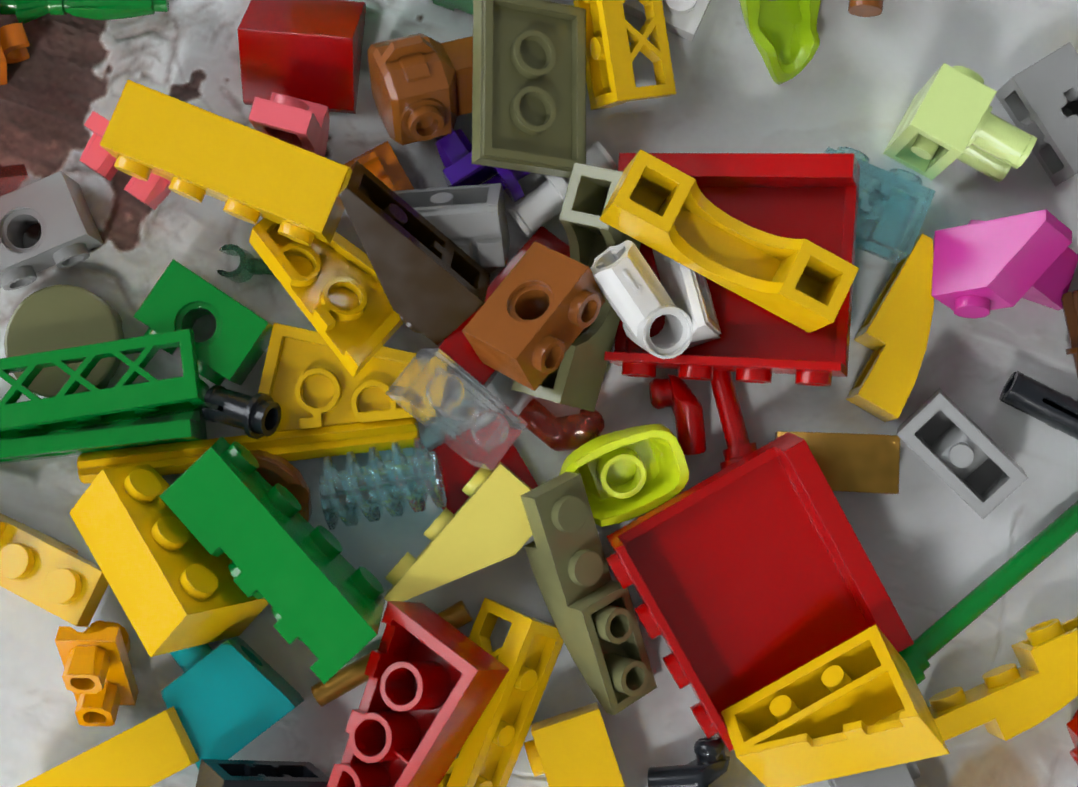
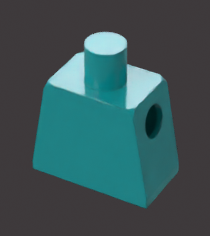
M238 636L225 641L215 650H212L207 643L170 652L184 673L161 691L167 708L169 709L174 706L199 758V761L195 763L198 770L201 759H230L305 701L297 690Z

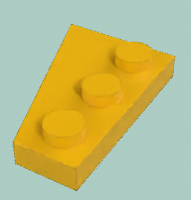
M263 218L252 228L249 243L354 378L403 324L399 314L392 309L367 254L337 232H335L331 244L316 238L313 239L311 246L298 243L277 232L280 227L279 223Z

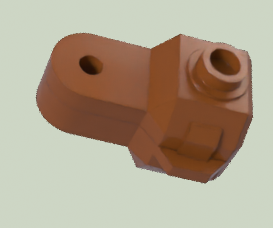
M418 33L370 45L367 53L372 95L389 137L401 145H406L451 134L458 116L472 113L473 36L440 43L424 34Z

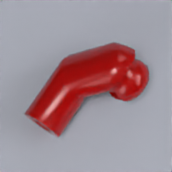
M668 374L667 379L655 378L649 383L651 404L656 409H664L671 406L675 415L677 440L684 455L704 453L707 447L702 404L685 381L676 375Z

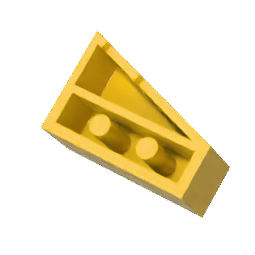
M150 464L102 469L69 513L149 656L154 657L240 636L269 604L265 598L257 599L253 596L248 598L233 581L234 578L228 568V565L232 562L225 553L220 557L210 555L160 498V495L170 485Z
M876 624L722 711L736 757L766 787H797L950 754L906 661Z

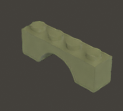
M574 163L559 221L568 237L570 258L591 267L594 259L610 246H616L626 240L632 241L640 250L641 242L599 220L623 174L622 171ZM605 296V303L600 308L595 321L589 327L583 329L565 352L559 367L547 375L536 391L515 380L511 390L594 412L608 361L604 360L605 351L611 352L620 321L619 316Z

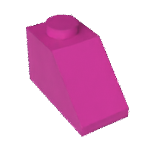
M1047 209L937 230L934 235L931 296L953 310L955 315L963 318H983L990 315V310L1014 307L1072 243V231Z

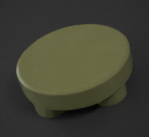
M72 285L45 287L25 298L11 315L4 337L5 355L7 358L124 339L122 319L116 310L112 309L105 300L84 288ZM117 357L101 359L86 379L99 389L107 388L121 360ZM82 362L67 365L76 371ZM58 366L43 368L28 386V389L44 397H55L71 376ZM24 371L13 374L18 379ZM81 384L74 393L87 392L90 390H88Z

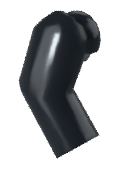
M720 737L700 738L694 744V752L697 759L687 765L650 767L648 770V787H708L728 770L730 756H725V744Z

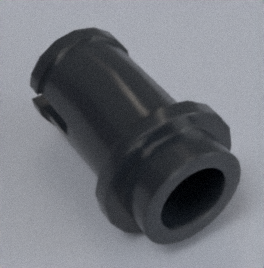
M214 385L204 396L205 402L219 405L217 409L207 406L202 407L203 417L207 421L219 422L243 429L248 437L254 439L271 436L279 426L281 407L268 394L260 392L250 396L226 389L220 385Z

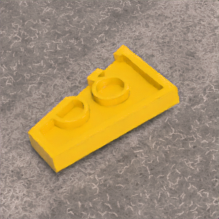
M274 322L258 393L270 395L274 402H277L281 407V420L276 431L320 428L357 422L367 423L432 416L443 366L430 356L382 346L353 378L318 332Z

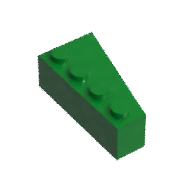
M221 436L160 495V498L210 555L220 557L225 553L232 562L228 565V568L234 578L233 581L248 598L253 596L257 599L265 598L277 620L273 627L289 645L296 640L303 641L318 659L310 669L325 684L378 635L386 601L381 595L384 593V589L370 571L362 566L356 570L340 554L343 548L329 530L321 525L314 528L300 515L301 505L289 490L278 483L272 487L256 471L259 468V463L248 449L236 441L230 445Z

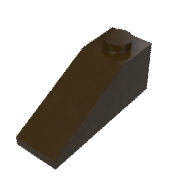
M356 161L348 170L339 197L392 309L399 314L401 320L409 329L416 333L424 334L438 346L485 303L490 273L361 163Z

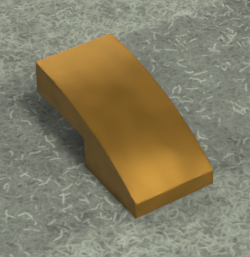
M775 432V439L787 432ZM790 432L805 439L832 491L899 494L900 437L898 435Z

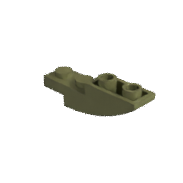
M566 471L521 495L534 537V541L525 545L524 548L545 604L573 661L606 713L614 716L656 689L657 685L628 587L623 590L620 583L613 581L581 474Z

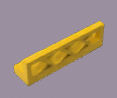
M573 0L575 7L586 9V83L591 110L611 108L629 101L669 97L676 94L662 0H638L644 6L646 21L639 31L625 20L623 4L626 0ZM639 51L653 63L656 85L636 87L632 62Z
M485 597L468 638L505 665L509 671L462 746L458 758L454 759L438 787L507 786L564 643L556 625L527 616ZM498 617L512 624L503 646L493 652L490 636Z

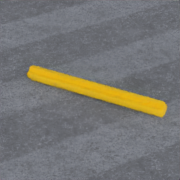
M404 418L276 431L271 436H263L259 439L250 438L247 435L223 438L230 445L236 441L249 451L263 450L283 457L287 461L413 448L419 445L420 434L416 418ZM219 438L82 453L77 459L78 476L82 483L90 484L102 469L150 464L161 476L184 473Z

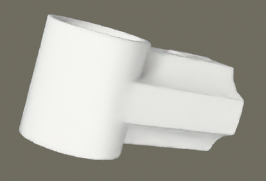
M626 240L616 246H610L598 255L590 269L601 292L623 322L626 336L653 356L661 359H670L682 354L690 345L693 337L691 319L689 315L674 304L636 245L632 241ZM665 315L663 329L659 334L650 337L652 323L656 318Z

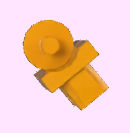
M101 620L93 622L84 632H78L70 626H59L55 643L64 665L62 678L66 689L74 693L77 702L75 714L79 725H115L119 705H136L139 693L128 657L130 638L125 627L115 622H104Z

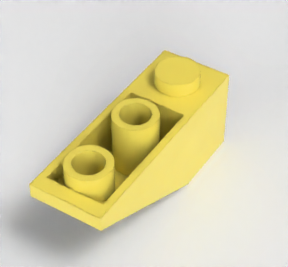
M501 461L493 470L483 464L461 489L469 498L460 509L453 514L445 508L423 533L431 541L417 558L407 552L387 574L385 579L393 586L388 590L384 599L387 602H403L516 555L533 535L521 499V495L529 492L532 488Z

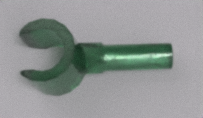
M226 244L219 249V251L227 255L240 256V264L236 270L232 272L217 270V273L231 281L243 283L250 280L253 275H274L261 258H254L250 252L237 245Z

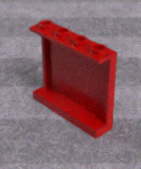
M619 153L618 171L624 172L637 153ZM649 153L695 178L698 188L703 195L733 218L753 228L776 236L807 239L854 265L860 165L854 153ZM641 243L639 251L661 283L652 248ZM706 278L722 333L719 334L720 338L686 349L682 354L674 358L661 359L653 356L626 336L623 322L620 319L615 336L614 352L605 351L604 355L605 361L622 366L621 375L630 377L655 378L657 368L678 369V378L710 381L713 380L714 371L736 372V381L771 383L772 373L795 374V384L831 386L832 376L847 377L853 283L834 323L808 333ZM665 315L656 318L652 323L650 337L659 334L663 329Z
M787 432L606 536L615 552L607 557L606 561L623 590L633 584L642 599L643 604L634 608L650 638L653 640L662 635L671 653L662 659L679 689L690 684L699 702L691 706L690 709L708 739L718 734L729 751L734 748L722 715L723 710L875 624L898 653L914 644L805 439L793 433Z

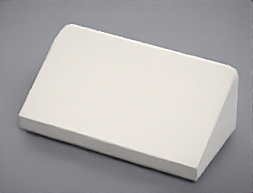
M652 249L662 286L674 304L689 315L693 324V337L687 349L720 338L719 334L722 333L706 277Z

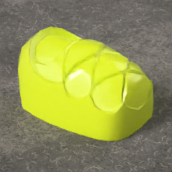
M661 423L634 426L596 437L564 459L559 473L561 475L567 471L581 474L595 524L600 527L631 520L662 505L678 495L685 488L689 480L687 462L679 442L670 429Z

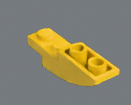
M0 513V586L75 626L88 627L109 584L99 565L77 554L78 550Z
M1078 617L1062 624L1057 618L1050 619L1028 628L1025 631L1028 638L1011 645L1021 667L1017 668L1015 663L1005 664L983 674L984 683L965 692L962 687H953L933 695L929 699L931 706L928 709L943 740L946 741L984 724L988 733L1007 741L1038 725L1077 697Z

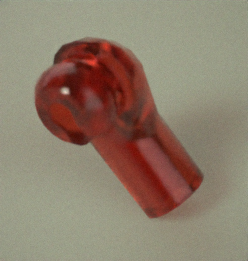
M535 398L528 403L516 418L518 422L550 449L560 452L576 450L584 443L599 437L605 427L604 418L597 410L592 412L581 409L579 414L556 417Z

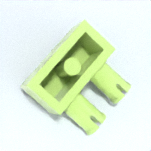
M943 63L914 96L883 154L930 180H933L957 159L999 183L1005 178L1011 167L1018 169V167L1022 166L1031 153L1037 137L991 113L992 106L990 104L997 91L984 85V80L978 73L963 66L951 67Z

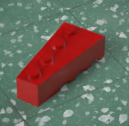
M388 601L381 621L386 623V627L378 650L371 651L364 672L369 678L359 708L352 709L345 729V732L349 734L341 763L334 764L327 787H438L509 671L505 665L425 604Z

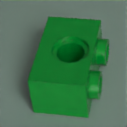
M172 259L133 316L149 327L143 336L183 329H191L193 331L194 323L198 318L203 315L213 314L216 319L214 335L204 342L195 341L199 374L215 385L221 386L226 378L241 386L267 349L273 325ZM178 347L163 350L173 355Z

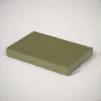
M473 0L472 164L570 178L574 163L586 165V9L545 0Z

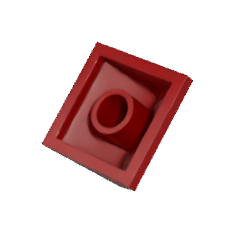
M251 0L237 29L244 104L253 105L255 97L270 100L272 92L328 106L329 112L356 114L366 15L365 2L344 0Z

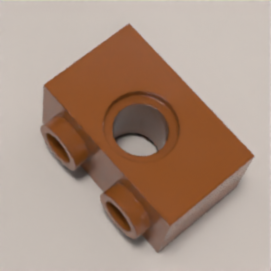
M534 242L462 332L483 364L536 391L547 375L559 367L565 352L583 329L589 327L595 321L600 308L605 303V299L589 266Z

